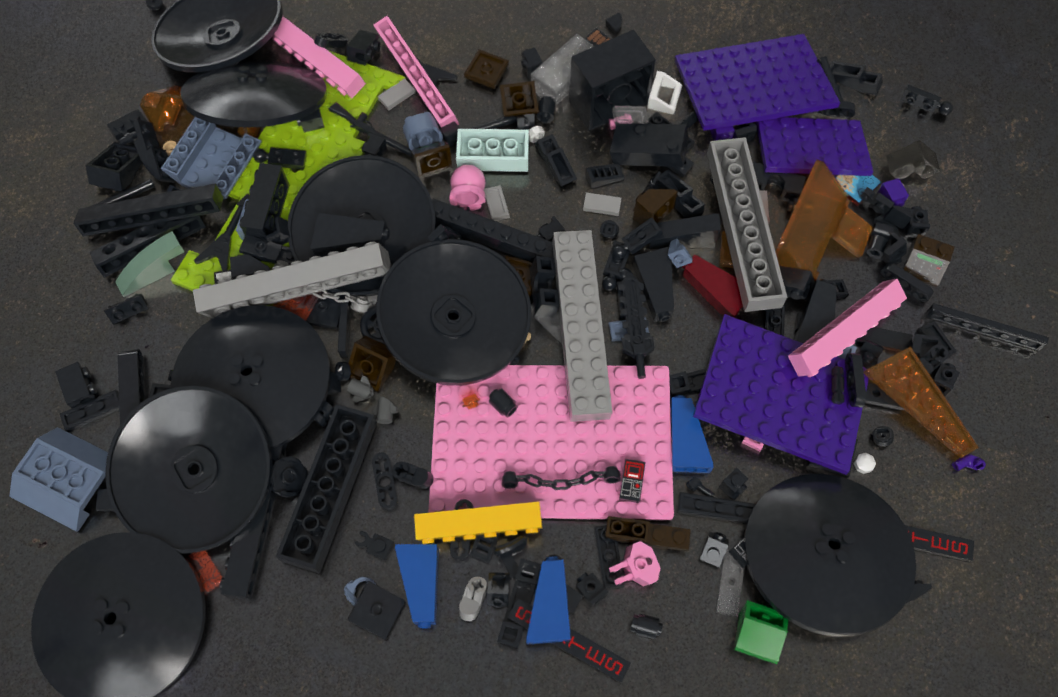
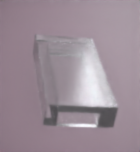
M614 106L612 108L615 125L617 123H649L646 106Z

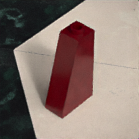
M694 254L692 263L682 267L684 269L683 277L722 317L726 314L735 318L743 306L736 277Z

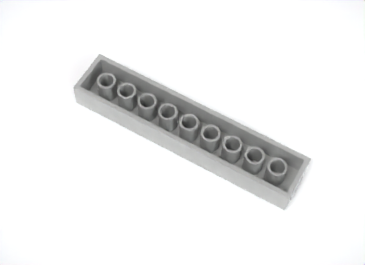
M746 137L710 141L707 157L744 312L782 308L787 299V294Z
M592 230L554 232L552 245L556 269V285L560 302L559 315L570 422L610 419L612 404Z
M369 242L364 247H350L346 249L347 251L341 253L334 251L328 253V256L325 257L314 256L309 258V261H294L291 265L285 267L275 266L270 271L259 270L254 272V275H239L236 279L230 281L220 280L215 285L204 284L199 286V289L193 290L196 312L214 318L239 307L269 305L385 276L391 268L389 253L379 243Z

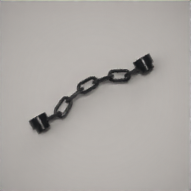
M610 466L605 471H589L577 479H559L554 481L542 480V478L533 474L516 475L515 472L508 471L502 476V487L508 489L516 488L518 482H525L534 487L545 486L552 487L554 490H567L571 486L587 485L597 478H604V482L613 484L620 481V471L617 467ZM591 474L593 478L585 482L584 477ZM530 477L537 479V484L530 482ZM566 482L565 485H566L567 487H556V486H557V483Z

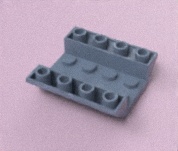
M195 117L161 169L186 188L216 183L223 195V199H226L253 157L254 152L260 146L261 140L248 134L240 138L217 128L213 123Z
M57 427L38 437L13 471L9 497L78 532L89 516V513L83 509L106 476L108 452Z

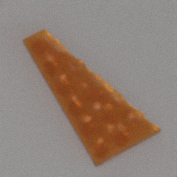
M911 347L864 371V374L959 458L979 448Z

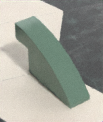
M173 231L148 245L122 270L115 282L123 297L175 271L169 260L184 253V250Z

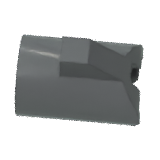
M363 375L361 380L353 378L348 385L347 392L354 395L352 401L356 403L369 399L374 395V389L369 378Z
M380 397L378 404L372 410V414L374 417H377V422L380 424L392 423L393 414L398 413V407L385 397Z

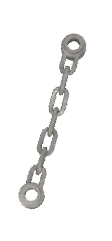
M279 260L274 264V267L288 266V263ZM325 290L322 291L324 292L322 296L313 293L318 298H331L338 303L351 301L354 303L353 308L360 312H367L370 304L368 298L363 296L356 298L348 292L332 294L327 293ZM339 295H346L345 299L338 300L340 298Z

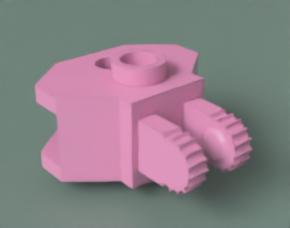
M641 541L626 547L624 559L619 564L609 568L610 572H616L620 568L624 570L625 576L614 580L616 585L627 580H633L642 586L650 585L658 581L660 565L653 549Z

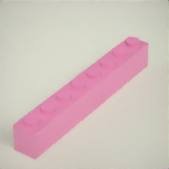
M282 16L281 23L272 36L274 37L273 40L279 46L284 45L283 48L289 54L294 53V57L298 61H304V64L311 71L314 69L317 75L322 78L325 77L326 82L333 88L336 86L343 96L348 95L352 99L366 84L360 75L328 50L316 45L311 37Z
M386 16L375 23L374 27L440 127L442 128L451 122H456L459 125L454 113L389 17Z
M898 279L880 283L789 354L788 358L797 375L812 377L818 374V370L821 367L829 365L831 359L841 355L846 347L855 344L857 338L866 335L868 329L879 324L878 321L888 317L892 310L899 308L907 297Z

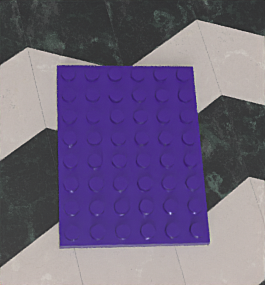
M805 34L675 55V63L703 131L838 108L840 104L826 74L817 62L818 59Z
M724 314L693 417L845 475L849 473L863 407H851L849 404L845 359L838 356L834 357L829 365L821 367L818 370L819 373L812 377L798 376L788 355L803 343ZM835 366L843 367L844 393H842L844 394V402L840 405L833 404L832 395H834L832 394V378H834L832 377V369ZM863 367L865 388L867 390L870 370Z

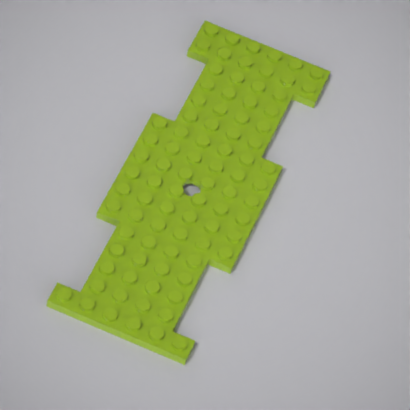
M329 51L358 73L366 84L351 99L348 95L343 96L336 86L334 88L326 82V78H323L326 83L327 97L319 110L325 128L304 133L302 126L298 127L297 120L279 125L265 126L258 138L261 140L258 149H263L267 153L270 152V147L304 150L307 153L305 169L303 171L299 170L294 173L291 171V168H283L290 187L281 218L288 221L290 209L296 195L307 180L317 171L340 159L363 155L362 147L365 141L356 139L359 131L354 127L351 128L352 124L345 118L330 112L329 108L337 102L356 119H358L362 112L369 116L383 89L388 90L404 78L406 79V77L369 64L365 66L347 61L346 56ZM253 157L228 196L240 201L246 194L250 195V187L255 181V171L258 170L260 165ZM236 205L233 209L232 213L230 214L229 218L227 219L226 223L224 224L216 239L221 234L225 233L230 221L232 220L238 208V205ZM235 228L231 236L230 257L245 255L239 252L243 240L240 239ZM289 242L286 243V244H284V245H282V246L290 247V246H289ZM189 250L171 278V282L191 291L199 289V286L204 284L215 285L214 272L222 271L218 258L214 257L196 264L194 260L200 254ZM229 257L228 270H231L230 257ZM260 261L267 265L270 270H273L274 264ZM280 302L273 303V304H269V305H265V306L277 307V306H280V305H279Z

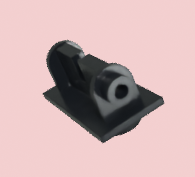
M136 293L135 296L123 302L121 301L112 306L109 305L104 312L112 324H115L149 308L144 302L143 295Z

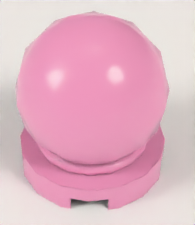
M462 165L455 169L450 179L452 189L449 194L450 204L456 207L460 205V207H464V210L467 207L470 208V211L480 209L481 204L485 203L486 200L484 173L474 165Z

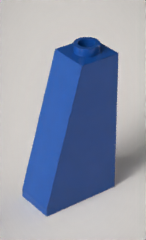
M681 395L672 397L670 401L672 472L711 473L713 461L699 419L693 417L695 407L692 398H686V396Z
M395 544L412 621L415 625H418V628H431V625H436L438 545Z
M547 557L546 561H542L526 636V645L571 640L564 560H559L558 557Z

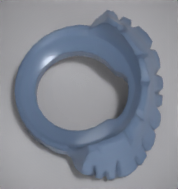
M359 577L355 581H349L344 587V594L347 596V600L354 606L357 601L355 596L357 585L362 581H370L376 584L374 580L369 577Z

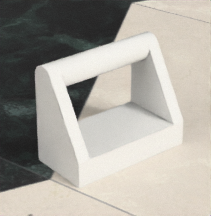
M657 71L647 108L674 114L682 84L666 73ZM661 86L674 89L670 105L658 98Z

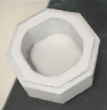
M534 126L529 130L530 142L536 143L537 140L545 136V131L541 126Z
M868 453L859 454L854 461L856 470L862 474L871 472L876 465L874 457Z

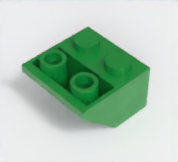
M747 600L739 613L734 650L777 664L787 635L788 619L779 614L775 609Z

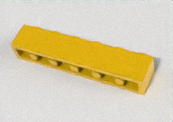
M540 502L414 514L416 540L422 541V544H433L435 539H442L443 542H453L455 537H463V540L476 539V535H484V538L497 537V533L504 532L505 536L518 535L517 531L526 530V534L538 533V529H543Z

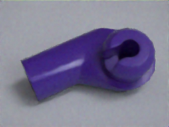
M966 454L954 461L952 466L956 471H960L965 467L983 470L986 463L977 456Z

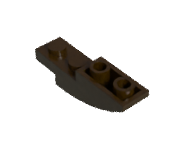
M608 516L606 538L629 544L641 541L651 548L661 550L689 551L691 529L649 524V521Z

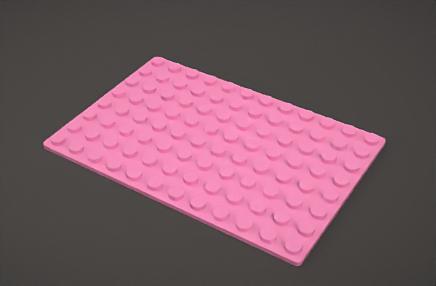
M508 365L498 374L481 382L468 385H443L436 383L431 473L434 480L430 486L428 513L455 510L456 503L459 500L466 499L473 504L474 508L540 502L542 519H608V516L635 520H672L674 517L669 368L667 366H645L646 378L638 379L637 366H607L612 404L610 419L570 422L565 365ZM502 388L516 401L518 408L508 418L505 415L502 416L489 404V395L495 389L499 390ZM625 459L646 462L640 503L619 500ZM610 466H615L620 471V481L613 484L604 482V478H597L587 485H575L567 490H554L552 487L545 486L534 487L525 482H518L516 488L508 489L502 487V476L508 471L515 472L516 475L533 474L542 478V480L549 481L577 479L589 471H605ZM591 474L584 477L585 482L593 478ZM530 477L529 481L537 484L538 480ZM566 482L557 483L556 487H567L565 485ZM463 504V507H459V510L470 508H468L466 504Z

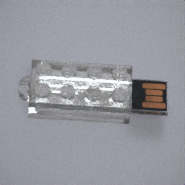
M597 27L584 38L576 33L531 73V81L535 82L536 95L541 98L550 96L557 105L569 94L571 56L612 38Z

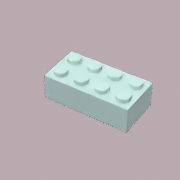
M458 129L457 168L462 165H474L481 171L528 172L529 130Z

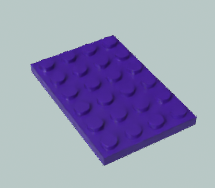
M780 117L756 122L765 172L871 176L873 173L860 120Z

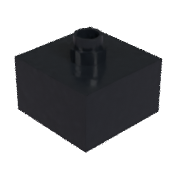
M634 29L571 56L569 102L588 131L608 123L609 119L621 117L623 114H628L648 105L656 59Z

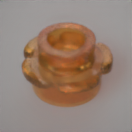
M476 394L462 399L464 404L462 407H467L468 410L479 406L480 398Z

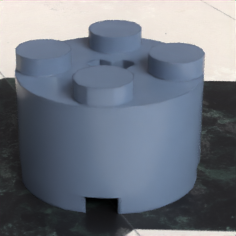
M430 112L405 118L403 133L410 150L442 141V133L436 119Z

